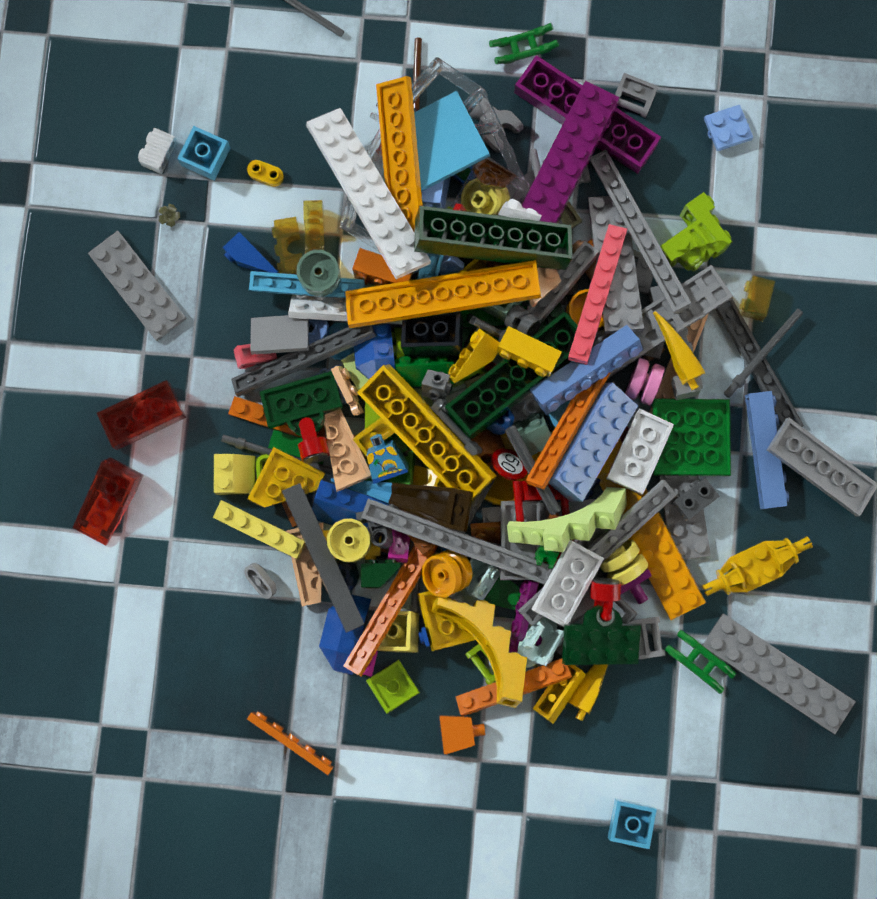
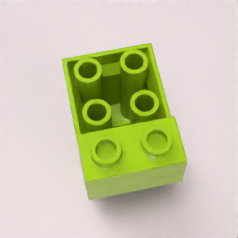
M704 192L687 203L680 214V217L688 227L660 246L671 267L679 263L688 271H696L702 263L707 262L711 257L716 258L723 254L732 243L728 231L723 230L719 225L718 218L711 214L715 208L713 199Z

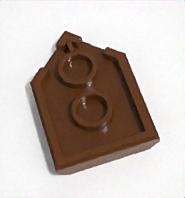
M487 158L478 162L472 168L473 173L484 186L503 189L517 177L516 174Z

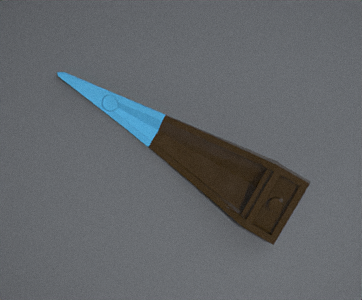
M362 481L348 487L386 503L393 504L443 527L463 532L467 531L473 492L453 487L389 482L373 484V481Z

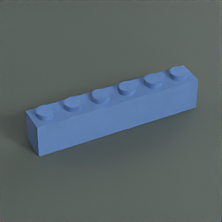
M628 325L624 326L592 348L587 365L572 361L531 388L530 391L534 400L546 415L555 411L566 401L573 399L575 395L588 389L593 383L603 379L608 373L621 367L632 357H636L643 351L641 341Z
M772 391L745 395L760 509L787 506L789 493L787 490L785 491L784 483H786L787 478L785 471L782 470L783 462L767 451V448L777 434V426L779 425L778 415L774 411L776 406L775 395H772Z

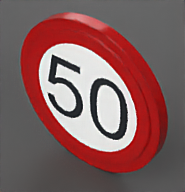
M502 448L493 453L491 458L492 465L501 476L514 481L521 480L526 476L527 471L515 451Z

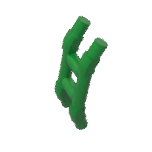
M552 23L510 37L490 40L489 46L491 48L505 47L510 44L513 54L495 57V64L514 63L521 59L547 53L559 47L557 39L539 47L536 43V37L542 36L554 29ZM528 39L531 49L520 52L517 42Z
M680 630L677 636L694 649L687 658L670 645L666 647L665 652L697 675L718 694H721L724 688L709 676L710 672L716 666L731 679L735 677L736 672L683 630ZM699 654L709 660L703 670L693 663Z

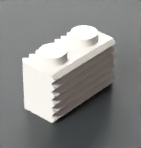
M154 128L152 132L148 133L146 138L147 144L144 149L140 150L138 159L143 167L162 174L176 146L177 139L173 135Z

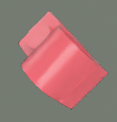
M250 344L236 346L233 350L238 369L249 368L257 363L277 359L276 353L252 355Z

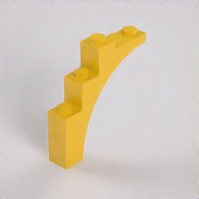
M438 597L432 606V612L459 624L474 637L491 663L497 686V704L516 708L522 702L527 657L521 656L516 652L508 653L511 631L505 630L501 626H493L495 605L485 600H476L470 606L465 602L458 603L451 601L449 598Z

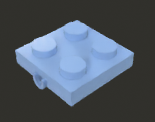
M740 105L704 117L708 128L709 139L712 138L717 152L753 139L749 123H747V118H745Z

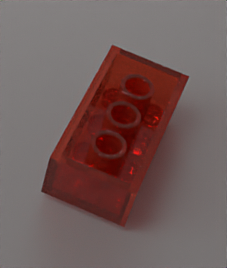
M167 380L97 412L112 448L116 450L187 418L171 383Z

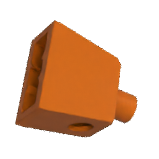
M440 716L444 754L475 746L474 737L485 736L484 724L472 725L471 717Z

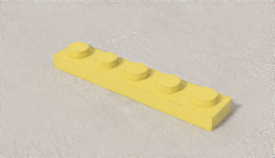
M223 500L220 501L213 518L296 559H299L305 546L303 539Z

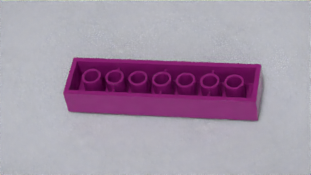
M536 55L515 84L514 93L563 125L583 85ZM616 108L596 147L602 151L607 150L609 156L638 174L658 146L661 136Z
M586 80L522 203L523 208H531L542 215L540 221L558 223L619 103L620 97Z

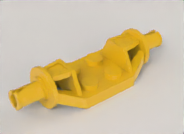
M807 536L795 543H791L788 538L783 539V541H763L729 557L721 569L716 570L717 579L702 585L703 590L711 587V589L704 593L708 597L722 589L727 595H730L731 592L747 593L783 576L794 563L799 562L798 554L813 548L812 543L803 545L810 541Z

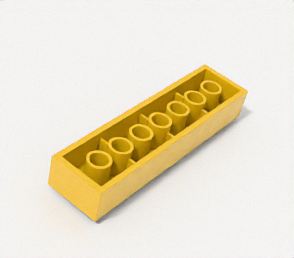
M390 364L383 365L357 392L446 487L473 492V501L497 477L478 455H471L464 448L465 444Z

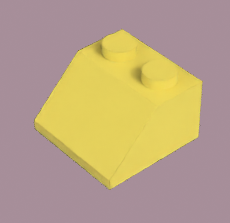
M214 454V493L217 495L250 494L255 484V456Z
M400 611L377 651L418 653L420 614L412 611Z

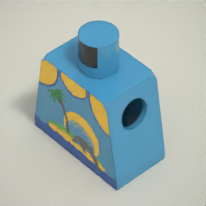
M381 434L370 438L373 447L368 449L367 459L373 484L408 472L409 463L394 440L384 443Z

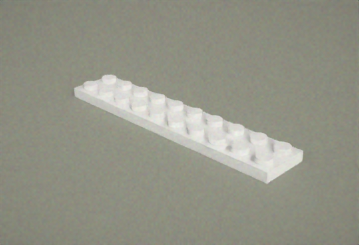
M341 108L307 121L306 126L395 279L429 265L431 260L427 253L414 252V231Z

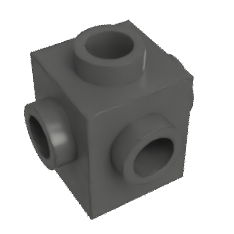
M428 369L421 384L422 396L433 400L445 399L447 394H451L453 384L450 383V375Z

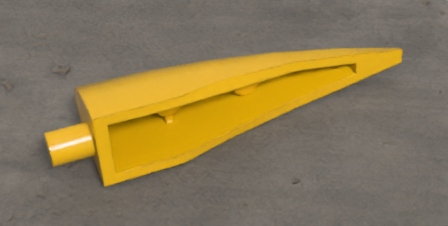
M656 311L653 312L665 338L673 367L683 385L688 383L692 391L697 389L699 386L695 379L705 374L703 367L674 328Z
M593 665L568 703L579 709L575 718L583 721L586 713L589 714L598 698L608 665Z

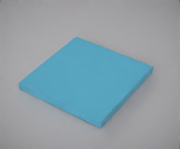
M457 91L414 112L421 191L490 156Z

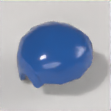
M508 410L486 429L495 435L505 434V430L514 423L513 412Z

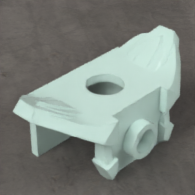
M471 558L469 561L473 572L472 581L468 587L462 590L464 601L470 606L476 600H484L500 576V568ZM484 574L480 582H478L479 577Z
M544 616L531 626L522 642L519 641L518 653L521 656L527 657L526 668L536 664L547 666L552 661L556 648L563 642L564 631L558 630L557 623ZM541 636L542 643L539 646H535L536 641Z

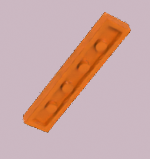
M260 711L250 713L247 720L329 775L334 768L331 765V760L323 755L320 758L314 754L316 752L315 749L307 744L305 747L301 745L299 738L291 733L288 736L282 731L284 729L282 726L275 722L273 724L266 720L268 717Z

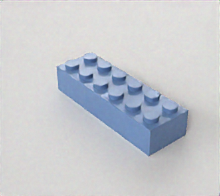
M605 383L549 481V484L569 501L583 502L638 407L614 383Z

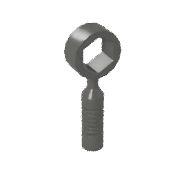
M478 318L473 323L474 326L490 334L498 335L499 342L506 330L499 332L495 327Z

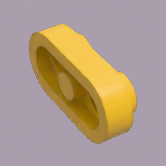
M253 160L247 166L249 176L256 181L276 187L281 185L284 180L282 170L260 160ZM254 167H260L258 171H253ZM272 173L277 174L275 178L270 177Z

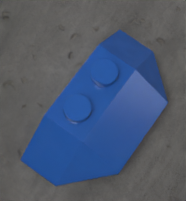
M390 324L372 325L376 337L354 346L356 369L367 379H370L383 365L390 364L395 369Z
M352 594L351 596L364 625L346 633L334 606L328 609L319 644L321 651L333 670L353 675V672L343 665L364 632L372 600Z

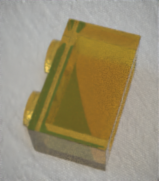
M752 276L749 281L746 280L743 290L746 292L745 299L742 298L739 305L743 317L763 321L766 318L775 281L757 276Z

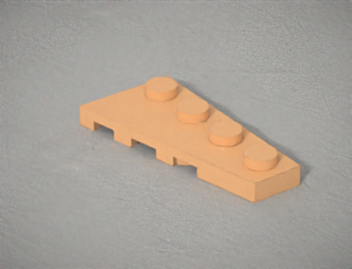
M338 409L325 414L324 427L336 492L371 478V472L360 448L353 441L354 436L342 410Z
M324 522L318 523L323 532ZM298 528L286 531L303 539ZM305 544L299 559L291 556L302 607L322 602V579Z

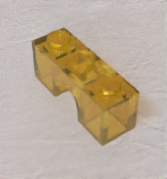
M290 217L274 220V227H271L273 238L277 239V245H274L276 256L280 257V263H277L278 272L297 275V264L303 254H292L287 251L288 245L291 242L301 240L297 218Z

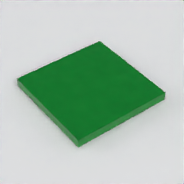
M654 398L652 414L674 424L655 466L653 476H731L730 399L675 400Z

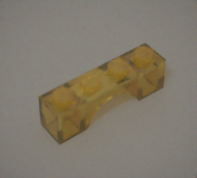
M303 201L305 253L312 250L325 251L323 201Z

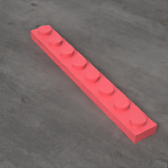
M610 224L608 226L568 356L570 361L588 364L625 241L627 228Z

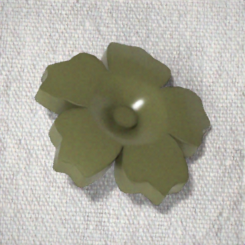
M168 204V207H159L158 212L162 215H159L158 221L161 224L166 223L170 227L175 226V221H178L180 218V212H175L177 208L174 204Z

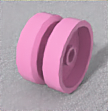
M639 358L625 394L630 399L635 400L640 390H642L641 403L651 406L655 395L659 391L665 367L655 363L651 367L650 372L647 373L649 361Z

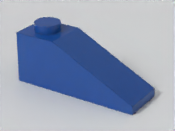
M240 232L223 246L226 252L224 256L231 263L235 261L237 265L256 272L278 273Z

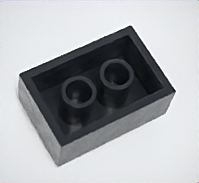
M461 311L402 320L401 349L404 356L460 355L463 342V317Z

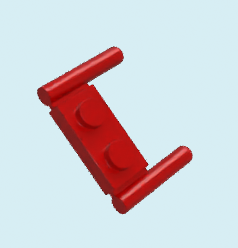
M513 481L516 522H524L522 502L543 500L535 486L527 484L526 481ZM548 483L556 501L561 500L562 516L570 514L569 501Z

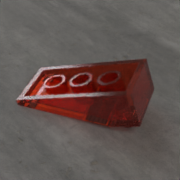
M111 457L102 461L72 528L106 546L133 499L144 475Z

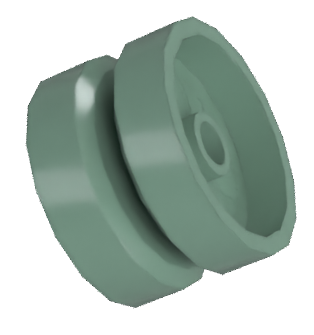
M324 250L309 251L300 258L297 264L299 282L307 293L313 296L324 297L337 289L341 281V272L336 259L329 252Z

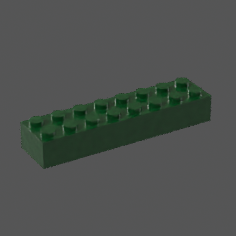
M419 206L415 217L414 252L511 264L536 260L537 267L566 270L572 260L571 225Z
M565 311L532 337L562 352L552 374L570 362L568 356L578 327ZM511 358L510 360L504 359L445 406V413L472 440L530 394V389L548 378V376H539L535 373V370L530 367L523 368L517 364V361Z

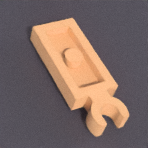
M335 366L331 371L346 403L350 405L352 414L358 416L364 413L363 408L358 402V390L349 380L351 377L348 370L343 366Z

